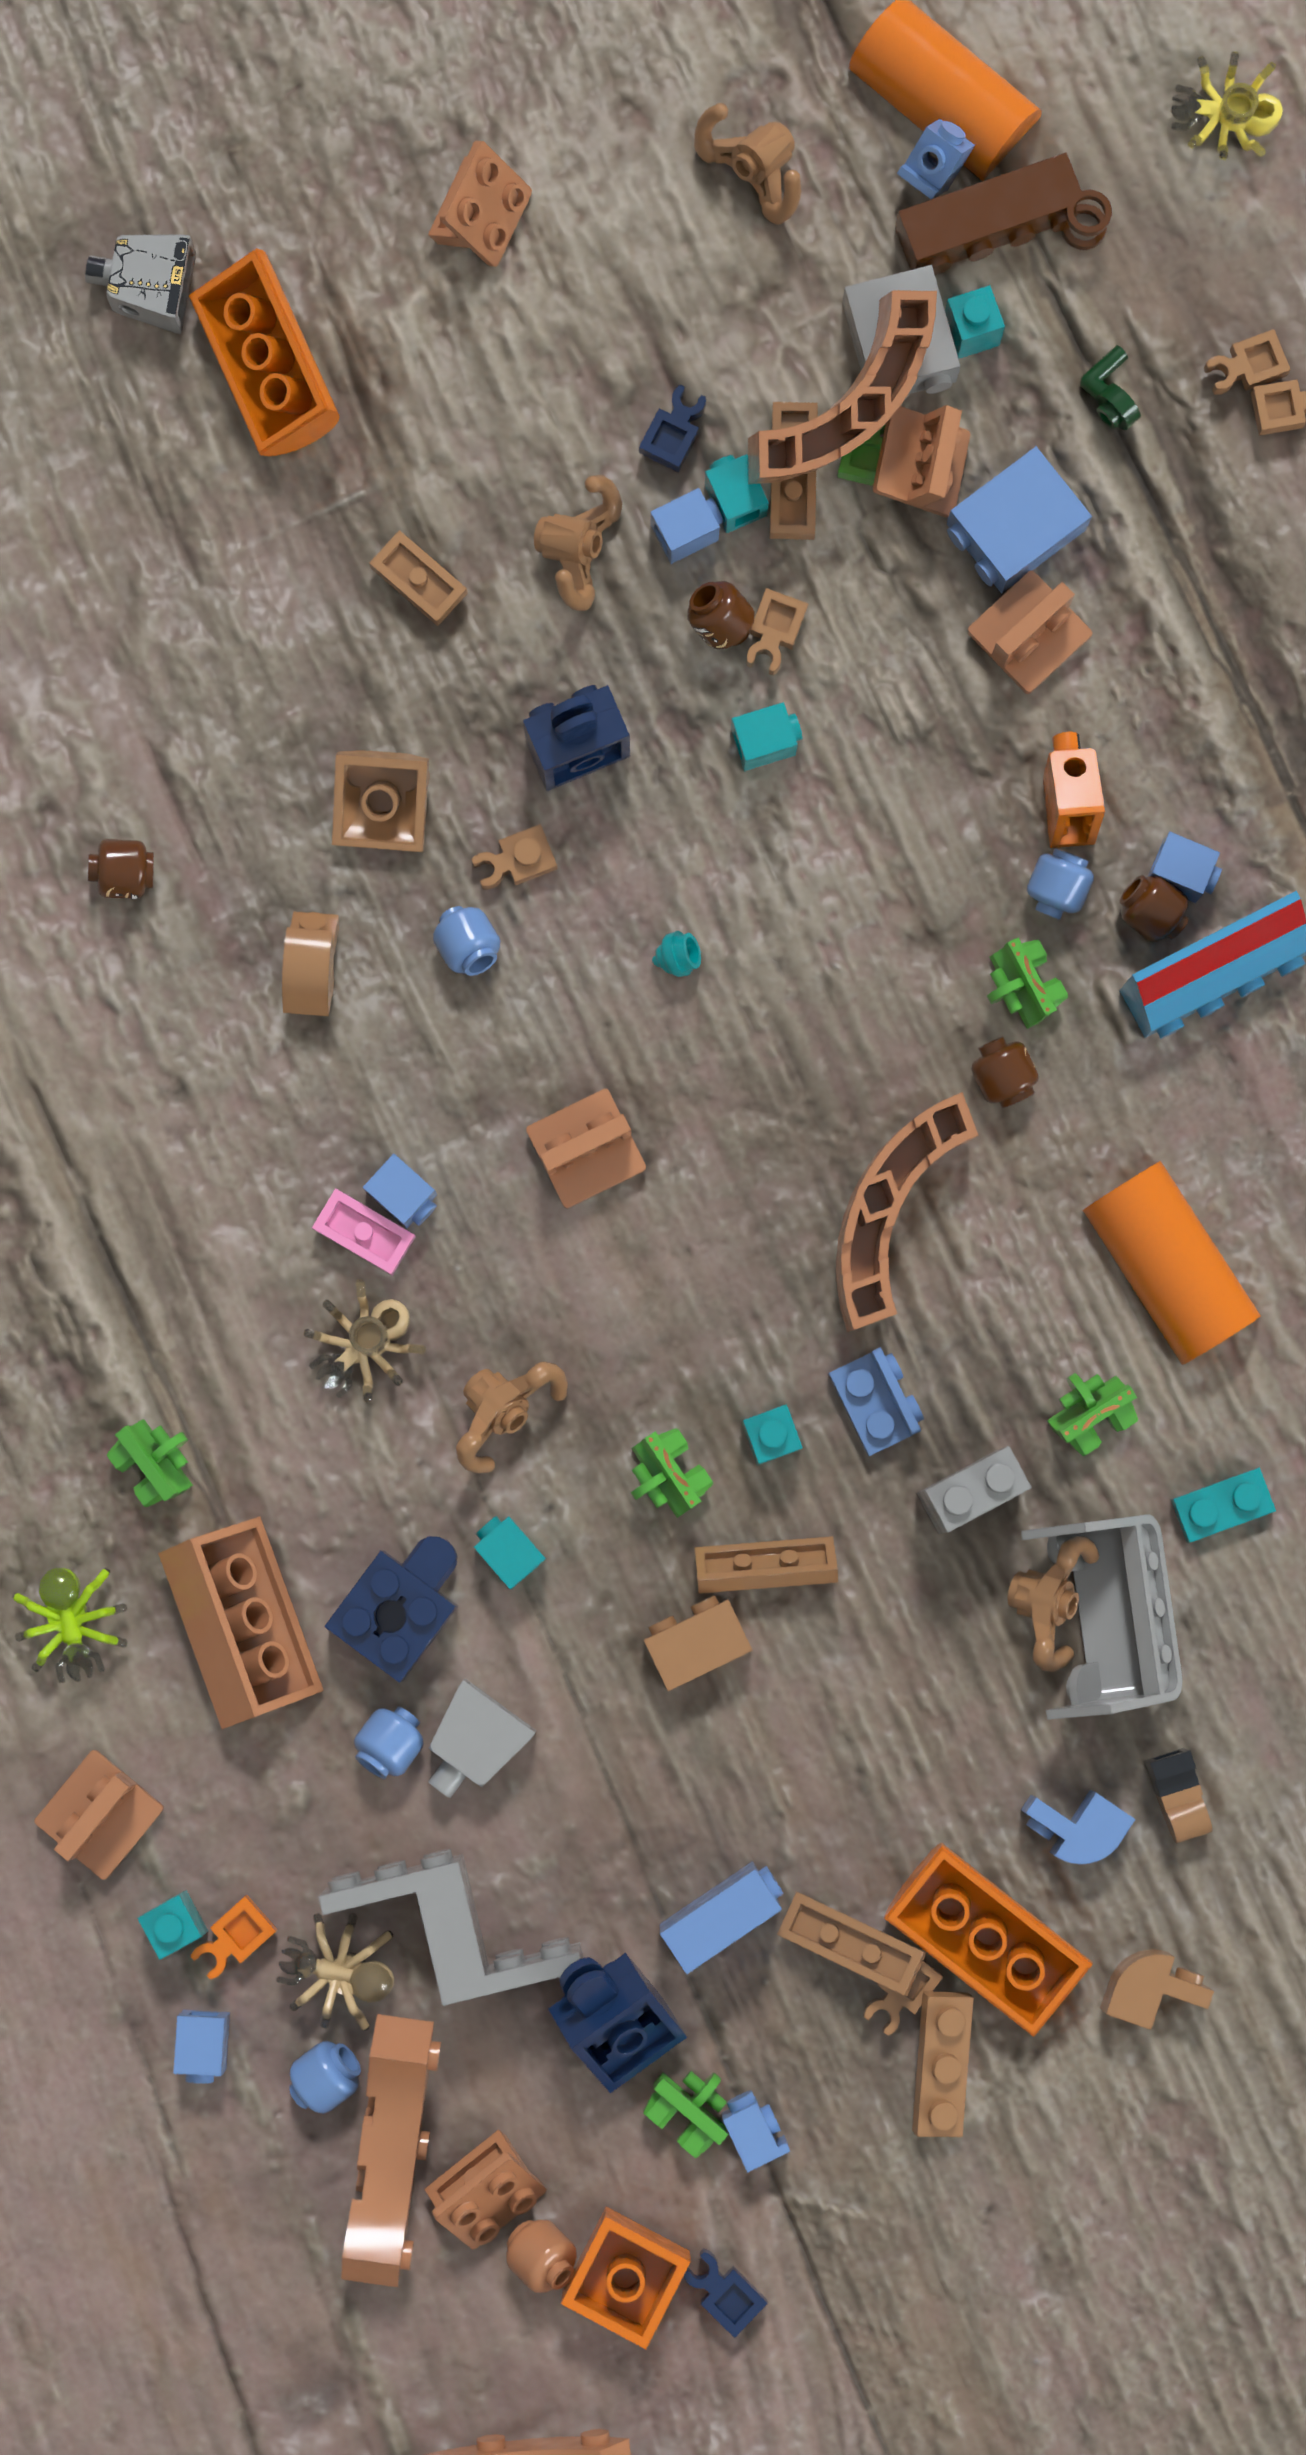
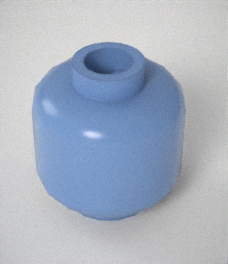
M1058 848L1054 849L1053 854L1046 853L1041 855L1027 885L1029 896L1038 901L1035 910L1057 919H1061L1063 912H1079L1094 881L1092 871L1087 868L1089 861Z
M455 906L440 916V923L433 933V942L445 963L453 972L474 976L485 972L496 962L497 953L500 949V937L482 910L475 907L463 908Z
M397 1707L394 1712L384 1708L375 1710L355 1736L354 1745L358 1751L355 1756L356 1760L372 1774L382 1779H386L388 1775H402L423 1748V1737L416 1729L420 1721L402 1707Z
M329 2041L318 2043L295 2060L290 2068L292 2084L289 2090L292 2098L304 2109L309 2107L314 2112L321 2114L332 2111L357 2091L359 2086L358 2076L361 2073L358 2059L344 2044H335Z

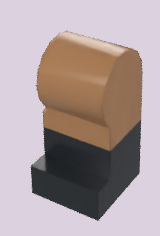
M1181 1748L1144 1760L1165 1822L1174 1842L1177 1844L1211 1833V1820L1202 1798L1203 1793L1196 1775V1766L1191 1751Z

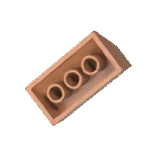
M261 1517L191 1538L158 1553L221 1729L324 1691Z

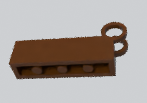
M1067 152L900 210L898 211L895 230L910 269L913 270L932 265L934 274L939 275L947 271L952 266V263L967 258L971 262L981 260L992 254L995 248L1009 243L1012 247L1024 245L1034 239L1036 234L1052 229L1053 232L1062 231L1065 241L1073 248L1079 250L1095 248L1104 239L1112 216V207L1108 198L1101 192L1096 190L1081 191ZM1083 200H1094L1101 205L1104 214L1093 205L1077 204ZM1089 214L1097 220L1098 224L1095 226L1082 225L1075 216ZM1070 228L1082 236L1095 237L1090 240H1080L1071 233Z

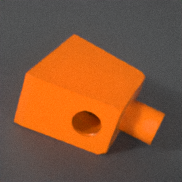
M1062 732L1052 738L1054 751L1048 755L1043 777L1050 848L1095 845L1105 813L1096 751L1092 748L1081 749L1078 733Z

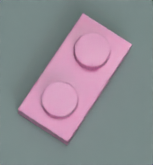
M336 1188L312 1226L313 1230L392 1276L416 1237L413 1233Z

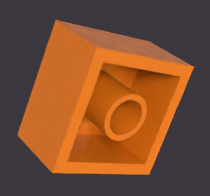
M606 2206L574 2268L572 2279L562 2291L561 2304L634 2344L647 2349L691 2262L690 2251Z

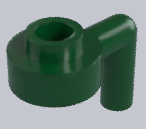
M1119 345L1110 350L1081 377L1080 385L1098 401L1100 406L1096 411L1109 428L1115 429L1118 426L1122 430H1127L1141 418V413L1133 399L1121 387L1114 383L1108 386L1103 382L1128 359V355Z

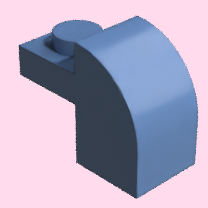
M1092 1790L1088 1792L1071 1820L1033 1795H1030L1021 1811L1030 1816L1026 1824L1028 1827L1049 1841L1054 1833L1059 1836L1050 1853L1061 1860L1074 1864H1089L1107 1857L1118 1847L1136 1820Z

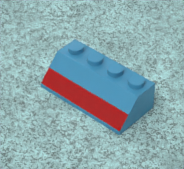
M1295 891L1132 974L1119 991L1144 1038L1156 1032L1160 1039L1165 1038L1185 1027L1182 1021L1183 1018L1195 1012H1198L1200 1018L1206 1017L1225 1006L1222 998L1238 991L1241 998L1266 985L1262 979L1263 977L1277 970L1280 976L1283 977L1306 964L1303 959L1306 956V916L1298 892Z

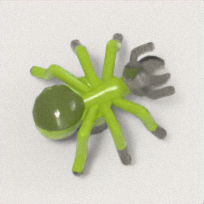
M53 1568L47 1571L40 1580L39 1586L40 1597L47 1608L33 1602L30 1598L20 1593L13 1595L12 1598L15 1602L25 1606L34 1613L47 1617L49 1624L16 1633V1641L20 1642L38 1635L59 1631L39 1652L37 1660L32 1665L34 1672H39L46 1663L48 1656L64 1642L67 1644V1647L63 1651L62 1659L55 1667L59 1683L65 1682L63 1672L65 1664L71 1679L76 1682L81 1681V1667L85 1670L87 1678L90 1679L94 1673V1666L90 1657L94 1658L99 1672L105 1671V1667L100 1654L92 1651L90 1647L82 1643L83 1636L122 1648L127 1646L128 1641L124 1638L84 1627L89 1621L126 1612L127 1605L122 1603L90 1612L87 1601L110 1575L109 1569H102L98 1576L85 1587L81 1596H79L80 1581L77 1575L70 1569Z

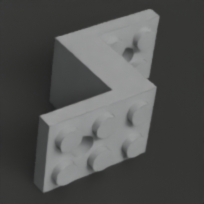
M451 1849L426 1854L423 1856V1859H420L421 1865L407 1868L405 1860L378 1866V1870L374 1871L375 1876L361 1879L359 1871L333 1877L332 1881L328 1882V1887L318 1896L322 1915L416 1892L443 2006L558 1978L570 1964L584 1958L580 1942L570 1944L569 1938L565 1937L542 1943V1948L538 1953L524 1956L523 1949H515L495 1955L496 1960L493 1961L494 1964H489L464 1855L452 1856Z

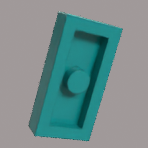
M1260 1467L1170 1499L1187 1543L1276 1511Z

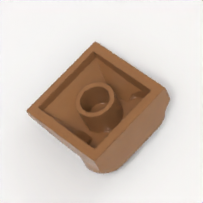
M367 750L337 752L335 761L332 845L423 852L427 789L430 781L429 758L406 753Z

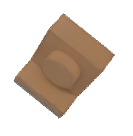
M293 911L291 926L287 927L283 953V1013L329 1016L334 990V954L339 932V915Z
M1143 1950L1128 1956L1115 1968L1108 1982L1100 2009L1107 2015L1151 2030L1163 1994L1209 2009L1214 1991L1202 1984L1204 1976L1181 1967H1177L1175 1974L1170 1973L1175 1957L1169 1952Z

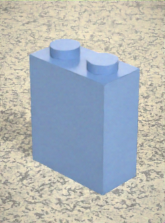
M1036 446L950 510L947 520L949 527L947 533L953 544L960 551L967 549L977 562L975 569L980 578L988 586L994 584L1002 594L1018 582L1027 572L1034 570L1086 531L1092 515Z
M752 1861L660 1923V1935L685 1973L688 1974L780 1912L782 1908L777 1898L784 1893L768 1867L765 1866L758 1870Z

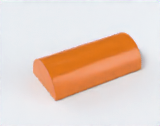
M895 0L881 13L861 39L849 63V70L923 132L927 126L938 119L949 121L959 126L965 132V138L975 145L963 165L982 181L986 179L1041 117L1042 110L910 0Z
M258 248L254 249L188 295L261 456H277L296 451L322 438L336 426L340 418L339 413L265 251Z
M1161 1161L1118 1186L1083 1210L1182 1365L1217 1346L1261 1317Z
M939 1843L916 1867L900 1888L884 1915L885 1920L1033 2037H1035L1093 1965L1090 1959L943 1843Z

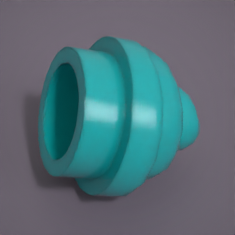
M680 931L666 934L662 939L661 945L657 947L655 956L652 957V963L676 977L688 976L693 969L699 968L701 964L699 944L691 933L683 934Z

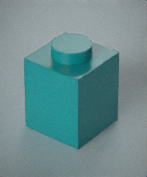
M991 285L947 299L945 313L958 359L1000 346L1005 325Z
M747 454L736 459L734 455L722 457L710 465V470L705 471L704 486L709 497L715 501L723 518L722 526L726 534L767 517L769 501L761 484H749Z
M784 702L733 717L731 720V732L744 771L796 756L797 741L803 739L796 714L788 715Z
M787 1404L747 1418L741 1422L757 1466L797 1452L803 1448Z
M495 1516L476 1533L481 1541L474 1546L475 1550L510 1590L547 1559L510 1516L503 1522Z
M187 1890L137 1918L159 1960L208 1932Z

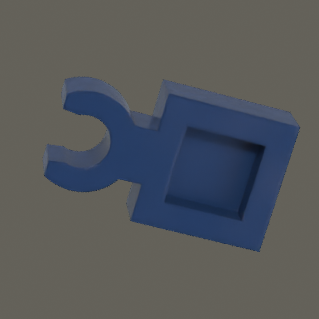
M681 384L673 392L671 414L659 408L639 446L640 454L678 473L699 435V427L690 424V422L699 419L706 408V397L703 395L699 397L695 406H684L681 400L685 394V386Z
M703 2248L700 2251V2257L709 2265L707 2273L698 2276L691 2269L687 2268L683 2277L690 2286L697 2289L705 2288L708 2291L700 2300V2304L736 2338L768 2304L767 2299L734 2266L723 2276L719 2272L715 2255Z

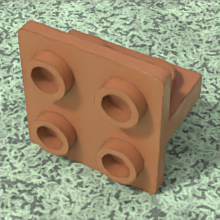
M474 141L468 156L464 157L428 235L439 245L470 248L488 266L497 267L530 199L532 189L484 141Z
M945 405L930 413L922 414L900 406L885 425L873 484L874 493L948 518L950 510L957 505L971 436L969 430L959 427L962 410Z
M1031 570L969 626L968 634L1026 694H1030L1091 638L1092 630L1069 608L1075 594L1063 582L1052 590Z
M602 1089L526 1128L527 1134L566 1209L646 1170V1164L631 1136V1128L624 1114H620L608 1089Z
M92 1750L35 1818V1824L58 1843L53 1850L65 1860L70 1861L77 1858L100 1879L106 1880L163 1812L164 1806L98 1750Z
M499 2129L424 2189L436 2207L432 2211L435 2219L473 2250L480 2245L492 2241L502 2227L517 2215L524 2214L532 2209L537 2199L547 2191L543 2183L527 2169L507 2136Z

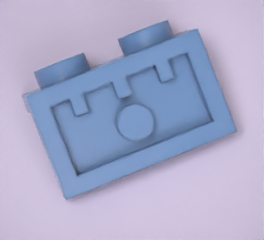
M880 1347L828 1373L868 1457L921 1432L918 1422L924 1420L923 1414L913 1395L905 1398L897 1382L904 1378L892 1353L885 1356Z

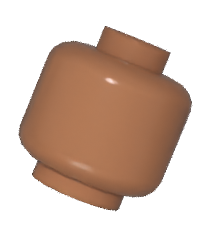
M528 2220L520 2224L511 2233L507 2242V2265L529 2289L535 2293H546L553 2289L559 2290L569 2283L574 2275L573 2267L577 2259L576 2247L551 2221Z

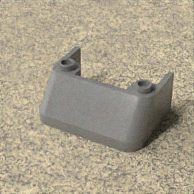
M1147 1514L1021 1531L1022 1540L1048 1537L1047 1553L1054 1564L1057 1562V1555L1061 1545L1070 1538L1085 1536L1093 1541L1100 1555L1096 1563L1089 1564L1084 1561L1080 1554L1076 1565L1072 1569L1076 1593L1079 1595L1078 1609L1086 1664L1075 1666L1067 1680L1066 1689L1071 1705L1046 1710L1047 1720L1114 1714L1176 1700L1182 1690V1671L1163 1538L1157 1520Z

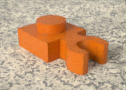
M246 1895L210 1927L218 1939L215 1942L207 1941L200 1944L192 1952L191 1958L195 1961L205 1952L212 1953L216 1957L217 1964L206 1976L209 1979H214L225 1970L228 1956L231 1953L241 1964L278 1929L252 1899Z

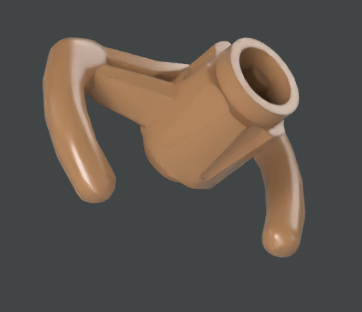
M718 103L706 109L699 118L695 129L694 148L697 154L707 163H726L733 167L737 176L751 183L758 192L764 217L776 225L786 222L795 213L801 197L800 174L796 170H788L785 173L783 200L781 197L780 168L791 159L795 148L791 132L779 122H769L765 126L760 125L746 137L713 140V127L728 116V108L724 103Z
M603 475L590 476L585 480V487L589 492L601 493L603 504L575 517L560 514L548 517L543 516L538 521L534 532V547L536 551L542 553V556L546 559L561 562L564 569L559 570L555 575L558 592L564 603L576 611L588 610L594 601L595 589L592 586L590 575L591 561L600 554L603 542L601 533L604 529L610 527L612 523L619 520L622 511V499L619 490L612 480Z
M539 1362L527 1374L510 1381L500 1372L493 1373L490 1369H483L470 1378L464 1387L463 1395L468 1399L466 1405L475 1413V1417L469 1432L465 1433L456 1445L457 1459L465 1470L473 1473H489L494 1470L495 1462L492 1457L477 1456L476 1453L492 1432L499 1435L504 1433L511 1434L518 1431L525 1424L529 1408L526 1398L544 1384L550 1382V1396L554 1400L562 1401L566 1398L568 1381L564 1371L554 1363Z
M1085 1536L1072 1537L1064 1542L1059 1549L1057 1562L1046 1573L1028 1569L1027 1573L1019 1571L1015 1574L1009 1586L1008 1605L1016 1608L1017 1614L1032 1618L1036 1636L1033 1661L1043 1671H1058L1074 1658V1651L1069 1646H1061L1054 1653L1055 1627L1062 1625L1066 1619H1072L1077 1611L1079 1595L1074 1591V1584L1067 1579L1076 1565L1080 1554L1084 1561L1089 1564L1096 1563L1099 1560L1100 1555L1094 1542Z

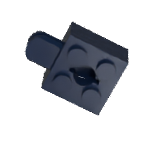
M596 685L584 687L573 693L570 699L556 706L554 703H546L536 707L529 712L530 718L523 720L525 741L546 791L630 757V734L608 685L597 689Z
M429 1536L417 1543L403 1564L386 1551H380L324 1627L399 1683L403 1682L458 1608L457 1604L439 1592L457 1565L458 1556L455 1548L448 1540Z
M626 1953L604 1967L590 1957L579 1959L570 1964L560 1976L561 1988L565 1995L561 2000L548 2008L570 2048L609 2093H612L687 2038L663 1997Z

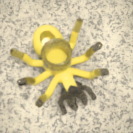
M1232 52L1225 79V93L1223 98H1221L1210 82L1209 66L1204 56L1198 57L1197 63L1201 72V86L1212 100H1204L1191 87L1176 85L1175 91L1183 94L1174 95L1172 100L1183 105H1173L1171 113L1177 120L1188 122H1173L1171 129L1188 131L1193 124L1200 122L1204 116H1208L1209 122L1199 135H1195L1188 142V147L1192 149L1196 146H1201L1220 122L1221 130L1217 151L1221 160L1228 158L1227 139L1229 130L1235 132L1242 149L1245 151L1253 150L1258 156L1263 157L1266 155V150L1258 141L1249 140L1245 132L1257 137L1269 134L1281 119L1283 110L1280 101L1273 95L1257 94L1263 82L1275 70L1276 65L1273 62L1268 63L1257 75L1251 86L1246 83L1234 84L1239 53Z

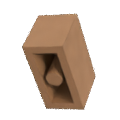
M716 1595L691 1606L690 1608L694 1615L679 1623L676 1622L672 1615L648 1627L652 1636L645 1638L644 1642L668 1691L753 1651L728 1599L719 1603Z

